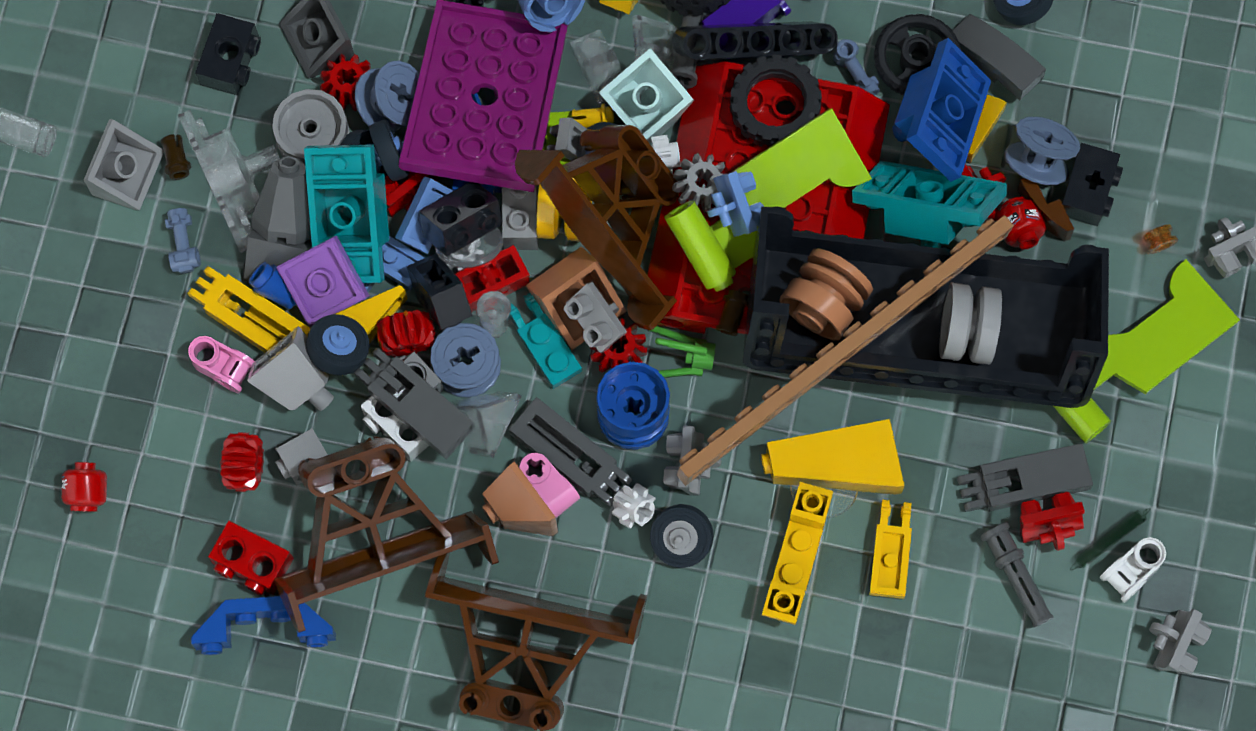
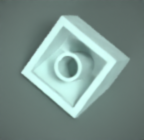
M651 48L599 92L626 125L638 128L650 145L652 144L651 137L661 136L694 101Z

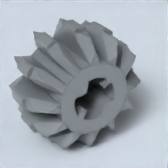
M699 153L694 154L692 162L688 159H683L680 164L682 169H676L673 177L678 182L674 183L672 189L674 192L682 193L678 199L679 204L685 203L687 200H694L697 206L701 204L702 210L705 213L711 209V204L715 206L711 194L718 191L713 178L724 174L721 173L725 168L724 162L718 163L716 166L713 165V155H708L706 161L703 162ZM698 178L699 182H701L702 179L708 182L706 188L704 184L702 185V187L696 185V181Z

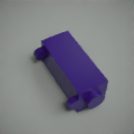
M731 0L704 19L702 25L769 23L781 13L787 16L791 13V9L785 0ZM726 33L721 35L719 39L721 50L728 44Z

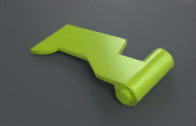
M829 108L734 170L737 173L752 172L756 182V189L744 194L748 205L761 202L764 207L785 208L828 179L833 184L843 187L857 186L872 179L832 108ZM694 200L678 206L664 217L707 290L714 288L717 292L733 283L731 277L736 273L735 268L753 257L756 231L734 237L730 225L723 227L720 220L709 226Z
M1185 259L1176 268L1169 281L1168 289L1172 300L1130 332L1108 335V356L1094 390L1114 375L1143 394H1147L1236 325L1240 319ZM1090 398L1086 405L1078 408L1053 406L1085 444L1100 434L1112 422L1092 398Z

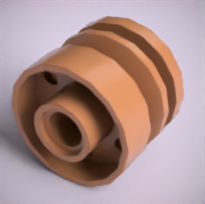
M813 249L808 256V263H803L799 272L802 278H793L779 301L780 303L790 304L789 315L810 331L830 340H840L853 321L851 311H860L864 304L863 300L869 298L873 287L860 270L842 257L827 250Z

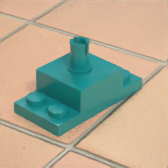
M374 144L305 147L304 158L312 247L337 235L363 283H381L385 280L382 246L390 239L384 173H376Z
M880 161L869 173L872 179L857 185L852 190L853 203L866 205L870 209H884L885 233L920 239L921 246L940 248L941 244L948 245L964 226H981L1007 196V183L964 175L950 182L940 171Z

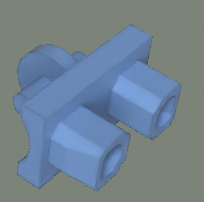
M737 171L713 178L718 192L711 194L715 207L707 210L708 217L719 215L722 226L730 225L734 237L756 231L761 206L764 205L761 202L748 205L744 193L756 189V182L752 172L737 173Z

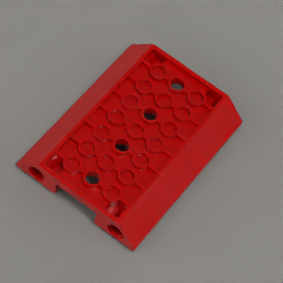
M724 61L696 66L697 84L687 89V92L694 101L682 114L676 140L679 147L680 162L683 159H688L692 162L694 154L697 153L700 154L703 162L706 161L708 155H713L714 160L712 164L716 166L718 163L724 162L725 168L721 173L726 174L734 171L770 147V145L764 144L763 147L754 144V140L751 138L747 140L741 134L740 128H736L733 122V116L730 111L731 89L733 88L736 76L743 72V68L746 65ZM769 78L758 82L752 87L747 96V105L750 113L758 121L768 126H783L792 123L800 116L804 108V98L802 92L794 83L783 78ZM817 79L819 90H821L822 94L820 114L829 108L833 109L867 171L870 173L879 163L890 104L859 86ZM787 100L794 104L795 110L791 114L783 115L777 111L776 105L780 101ZM681 167L673 168V169H672L673 174H674V172H675L676 169L678 170V169H682V168H681ZM698 178L696 185L702 187L704 184L706 188L708 182L704 179L699 182ZM828 179L784 209L794 216V231L807 230L818 234L846 235L851 238L864 239L870 208L866 207V205L853 203L852 190L856 186H838ZM677 199L673 205L662 206L647 275L662 295L674 296L677 300L658 325L705 334L706 327L716 329L725 304L723 296L728 295L729 290L750 291L753 257L735 268L736 273L731 277L733 279L731 285L717 292L714 288L707 290L664 219L669 212L682 205L679 204ZM698 204V208L709 226L720 220L719 215L709 218L707 212L705 213L702 210L701 204ZM748 308L744 310L738 333L745 334Z

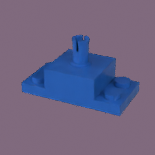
M949 38L938 42L930 67L910 76L892 130L898 141L904 142L908 140L937 170L952 182L961 178L991 80Z

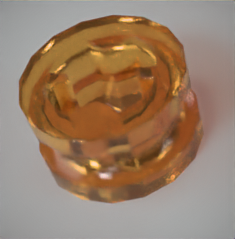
M1167 224L1157 227L1143 236L1144 241L1150 243L1148 248L1150 253L1163 251L1178 242L1177 237L1171 235L1172 225Z

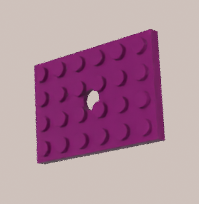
M437 0L400 155L399 168L404 171L534 192L536 185L525 183L516 173V155L519 150H543L568 25L562 23L555 27L556 31L543 32L532 27L524 14ZM482 87L494 90V94L498 99L493 104L484 106L477 104L472 99V94L479 92Z

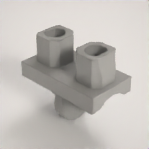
M1226 217L1218 220L1219 231L1211 234V239L1215 244L1222 240L1224 242L1209 248V255L1204 257V261L1208 267L1215 265L1223 278H1227L1242 268L1235 255L1237 253L1245 251L1251 263L1256 264V226L1237 235V233L1246 229L1242 220L1234 224Z
M593 282L587 283L564 306L563 310L568 317L578 320L584 329L583 339L588 346L596 347L600 353L607 351L614 342L627 333L615 315L619 311L616 303L608 305Z
M683 426V433L667 435L666 441L667 453L671 456H681V458L694 448L700 452L709 445V443H704V434L696 432L693 426ZM721 459L686 486L677 477L680 466H666L663 482L668 487L682 489L689 495H700L701 478L709 479L711 468L720 467Z
M1191 609L1190 612L1178 610L1175 617L1167 615L1163 624L1156 622L1151 624L1149 631L1157 636L1153 647L1160 650L1153 667L1160 671H1175L1184 675L1194 672L1198 658L1187 652V648L1190 642L1198 646L1204 645L1212 632V629L1201 620L1203 615L1201 612L1195 609Z

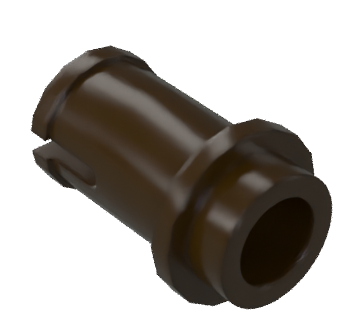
M172 134L161 139L167 163L164 170L170 179L180 180L189 176L191 163L186 160L182 136L177 134V141H175V135Z
M729 290L728 295L723 296L725 304L719 323L716 326L717 331L730 336L738 335L744 310L748 308L747 300L749 296L736 290Z

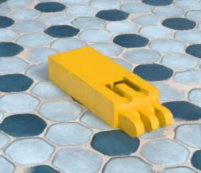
M209 266L203 272L213 281L209 283L199 277L195 282L205 292L201 294L196 289L191 288L187 293L191 298L204 306L203 309L208 316L264 353L299 326L306 336H308L311 329L231 275L227 274L224 277ZM233 294L251 305L248 312L245 311L243 318L236 314L241 306L230 299Z

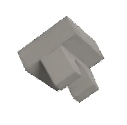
M571 117L560 118L558 125L550 127V134L557 138L556 144L548 145L547 150H561L565 155L563 158L570 161L584 156L586 153L584 148L586 146H581L580 137L587 128Z

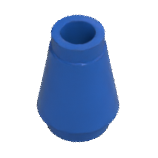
M267 262L262 263L256 268L249 279V284L253 286V291L284 306L287 310L291 309L296 303L279 274L277 266L275 264L270 266Z

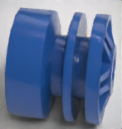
M627 362L616 365L602 378L597 392V419L601 432L611 443L624 449L638 450L651 446L663 436L669 422L670 392L665 378L657 369L645 363ZM633 408L635 412L639 411V414L634 415L632 411L628 412V409Z

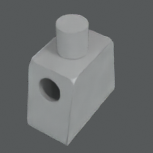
M298 326L252 364L247 381L289 410H296L308 400L319 411H322L334 398L324 387L327 384L329 373L317 368L310 360L306 349L307 336Z

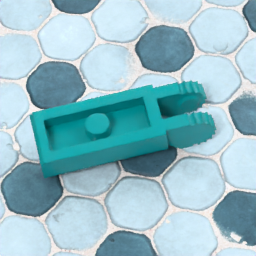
M529 292L523 296L524 302L536 319L525 325L517 307L511 303L505 309L518 329L517 334L554 389L581 373L582 367L554 324L543 313L541 307Z

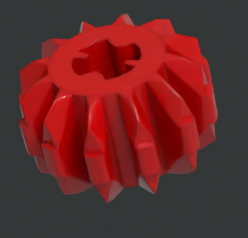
M340 54V63L336 64L334 61L329 60L327 65L330 71H321L320 76L324 83L320 85V89L334 96L343 107V110L347 104H351L352 109L357 111L355 102L356 84L360 76L370 70L371 66L367 60L359 63V57L356 54L351 57L350 61H346V57ZM345 80H347L350 83L354 81L352 85H350L347 82L343 84Z
M406 310L401 313H394L392 316H385L377 323L376 334L382 352L388 356H407L413 352L417 354L420 351H426L435 342L433 321L430 319L429 313L424 311Z
M622 318L619 319V321L625 328V320ZM635 323L626 329L627 333L613 343H620V347L624 345V352L616 353V349L613 351V344L603 353H600L596 347H589L595 351L591 354L592 362H600V372L603 373L609 367L612 369L616 365L627 362L642 363L640 357L647 355V347L642 345L646 341L645 334H636L638 326Z
M246 432L230 433L223 442L220 474L222 476V483L227 489L246 492L247 490H255L261 482L264 449L262 448L263 442L257 435H251Z

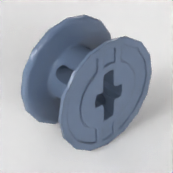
M391 61L381 68L370 69L361 75L355 88V102L363 121L368 126H371L381 120H387L394 132L401 127H406L420 73L408 63Z
M1026 117L1021 119L1016 125V133L1021 142L1013 143L1007 147L1004 152L1006 162L1020 176L1032 182L1044 185H1057L1065 182L1069 172L1064 160L1077 156L1080 151L1079 140L1069 129L1053 120L1042 117Z
M460 323L456 326L448 327L437 336L431 348V364L434 373L442 381L444 390L457 397L472 398L484 394L495 384L500 374L501 359L496 341L486 329L478 325ZM466 356L467 359H471L472 363L466 365L460 361V358Z

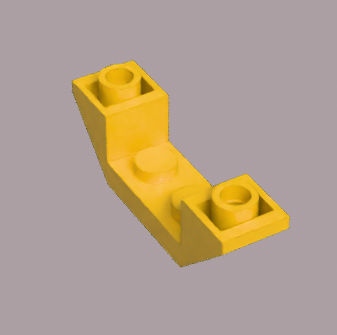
M799 482L762 616L796 625L833 495L832 490Z

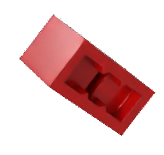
M229 520L208 556L215 565L213 569L215 572L232 580L234 575L245 580L244 586L259 595H262L264 591L274 595L277 590L274 579L284 576L294 560L290 551ZM233 546L243 548L242 555L237 560L226 559V553L229 548ZM265 561L272 562L273 570L267 576L256 574V569L260 563Z

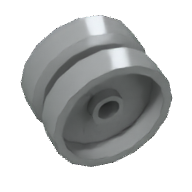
M305 89L292 93L280 103L274 113L272 129L282 158L287 156L295 157L304 164L305 147L340 145L346 135L350 133L343 107L334 96L322 90Z
M954 282L949 284L940 327L939 353L942 359L959 361L964 355L968 344V356L973 363L988 365L992 363L1001 326L1002 293L999 288L982 286L977 291L973 302V292L968 284Z

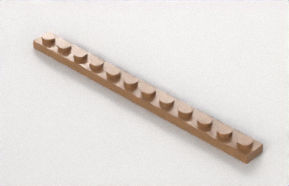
M1005 215L996 222L992 218L989 219L976 231L978 236L971 242H968L966 239L959 242L950 251L952 256L944 263L939 259L936 260L923 272L925 277L918 283H915L913 280L909 281L897 292L899 297L891 304L884 301L872 310L870 315L873 318L863 325L858 321L847 329L843 334L845 339L836 346L831 342L821 349L816 355L818 360L808 367L805 363L789 375L791 379L789 383L782 388L777 384L762 396L764 402L753 409L750 405L742 410L734 418L737 423L726 431L724 427H721L707 439L709 445L700 452L694 448L679 460L681 466L678 469L677 477L685 486L1001 242L1008 236L1014 225Z

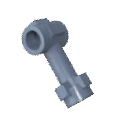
M848 39L837 42V50L833 54V60L836 65L844 68L847 67L857 84L855 86H859L874 96L880 91L878 87L879 81L875 76L869 78L856 58L859 52L856 42Z
M185 208L169 210L167 212L168 219H165V224L168 230L173 229L176 251L169 252L168 255L170 267L173 272L179 271L181 274L192 272L194 268L201 266L197 247L190 248L186 226L192 225V217Z

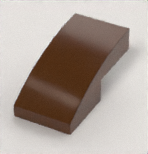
M1026 178L1020 179L1017 189L1019 195L1034 202L1041 212L1046 229L1064 242L1070 240L1074 227L1061 200L1058 199L1047 204L1036 182Z

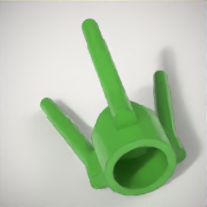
M659 326L649 330L678 340L656 338L655 343L686 351L685 363L691 364V367L660 370L659 373L664 378L684 375L702 376L703 369L712 370L716 343H709L705 339L693 338Z

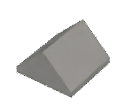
M109 119L84 177V182L92 196L134 210H140L163 156L164 149L117 121Z

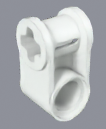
M1144 538L1123 557L1121 556L1099 578L1102 581H1108L1122 595L1121 600L1125 603L1160 568L1166 557V549L1158 539ZM1145 548L1152 549L1157 555V562L1148 564L1142 561L1139 554L1140 550Z

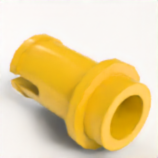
M601 104L599 108L572 110L573 119L585 128L599 122L614 123L613 109L611 106L606 107L605 104Z

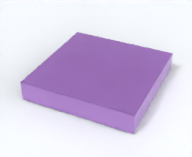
M337 235L276 267L309 327L313 326L320 318L336 314L370 296Z

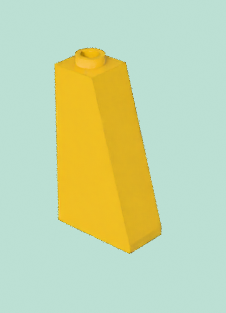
M890 419L767 442L766 453L761 454L764 474H771L773 484L799 486V482H804L827 489L894 495L901 494L905 486Z

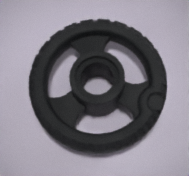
M910 14L897 18L882 30L877 39L874 50V63L877 73L886 86L896 93H900V95L904 96L911 75L931 66L938 45H935L926 35L915 34L909 36L908 28L931 30L943 40L949 38L961 50L958 39L952 29L945 25L943 21L935 19V17L930 15ZM888 44L895 45L902 50L900 66L903 73L897 77L891 72L886 61ZM918 51L923 53L926 58L918 61L911 58L909 54Z

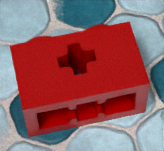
M514 245L455 273L463 284L471 313L525 287L530 280V274Z

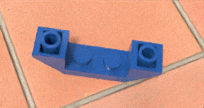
M280 596L225 600L191 637V644L196 650H201V654H221L223 648H232L231 620H235V624L250 625L257 623V618H270L271 622H288L291 619ZM302 603L298 605L306 629L299 633L297 631V637L301 643H307V647L317 648L328 646V641H336V633L332 626L307 604Z

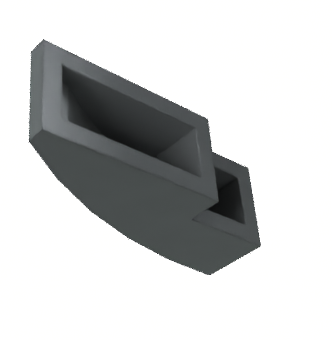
M970 14L953 30L960 44L961 51L994 83L998 80L1018 100H1021L1044 78L1045 67L1014 41L981 19Z

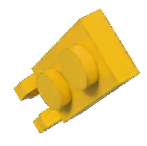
M882 500L879 524L876 526L869 595L898 599L905 598L912 528H909L912 503H903L900 513L901 527L888 525V517L891 512L890 500Z

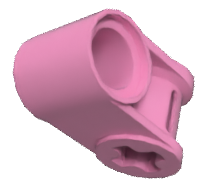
M208 336L195 338L188 348L189 357L197 371L212 378L226 389L240 394L242 390L240 385L255 362L252 358ZM209 348L214 351L213 357L208 361H199L197 359L198 353L203 349Z
M530 453L521 460L519 468L556 518L580 499L578 492L571 483L556 470L543 454ZM529 465L535 468L539 465L542 466L541 477L535 474L529 477Z

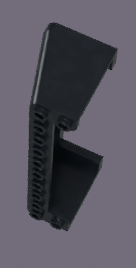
M761 206L755 234L743 363L754 370L791 374L804 363L809 367L818 360L816 357L817 353L832 342L836 346L845 339L842 336L840 340H830L810 331L789 315L790 304L780 303L779 301L792 279L802 278L799 272L803 263H808V256L813 249L827 250L842 257L860 270L872 284L873 291L867 300H863L864 304L860 311H851L853 321L847 329L858 321L863 325L873 318L870 315L872 310L884 301L891 304L899 297L897 292L911 280L918 283L925 277L923 272L938 259L944 263L952 256L950 253L952 249L947 247L918 246L914 243L884 242L880 239L851 238L846 235L818 234L807 230L794 231V216L782 207ZM1082 245L1072 251L1067 264L1057 263L1052 260L1040 261L1024 259L1018 256H999L985 253L825 378L1058 407H1082L1090 401L1108 356L1109 249L1094 245ZM951 282L968 284L973 292V302L977 291L982 286L999 288L1001 290L1002 313L1000 333L996 352L990 365L973 363L968 356V344L964 355L959 361L942 359L940 357L939 338L942 312L947 289Z

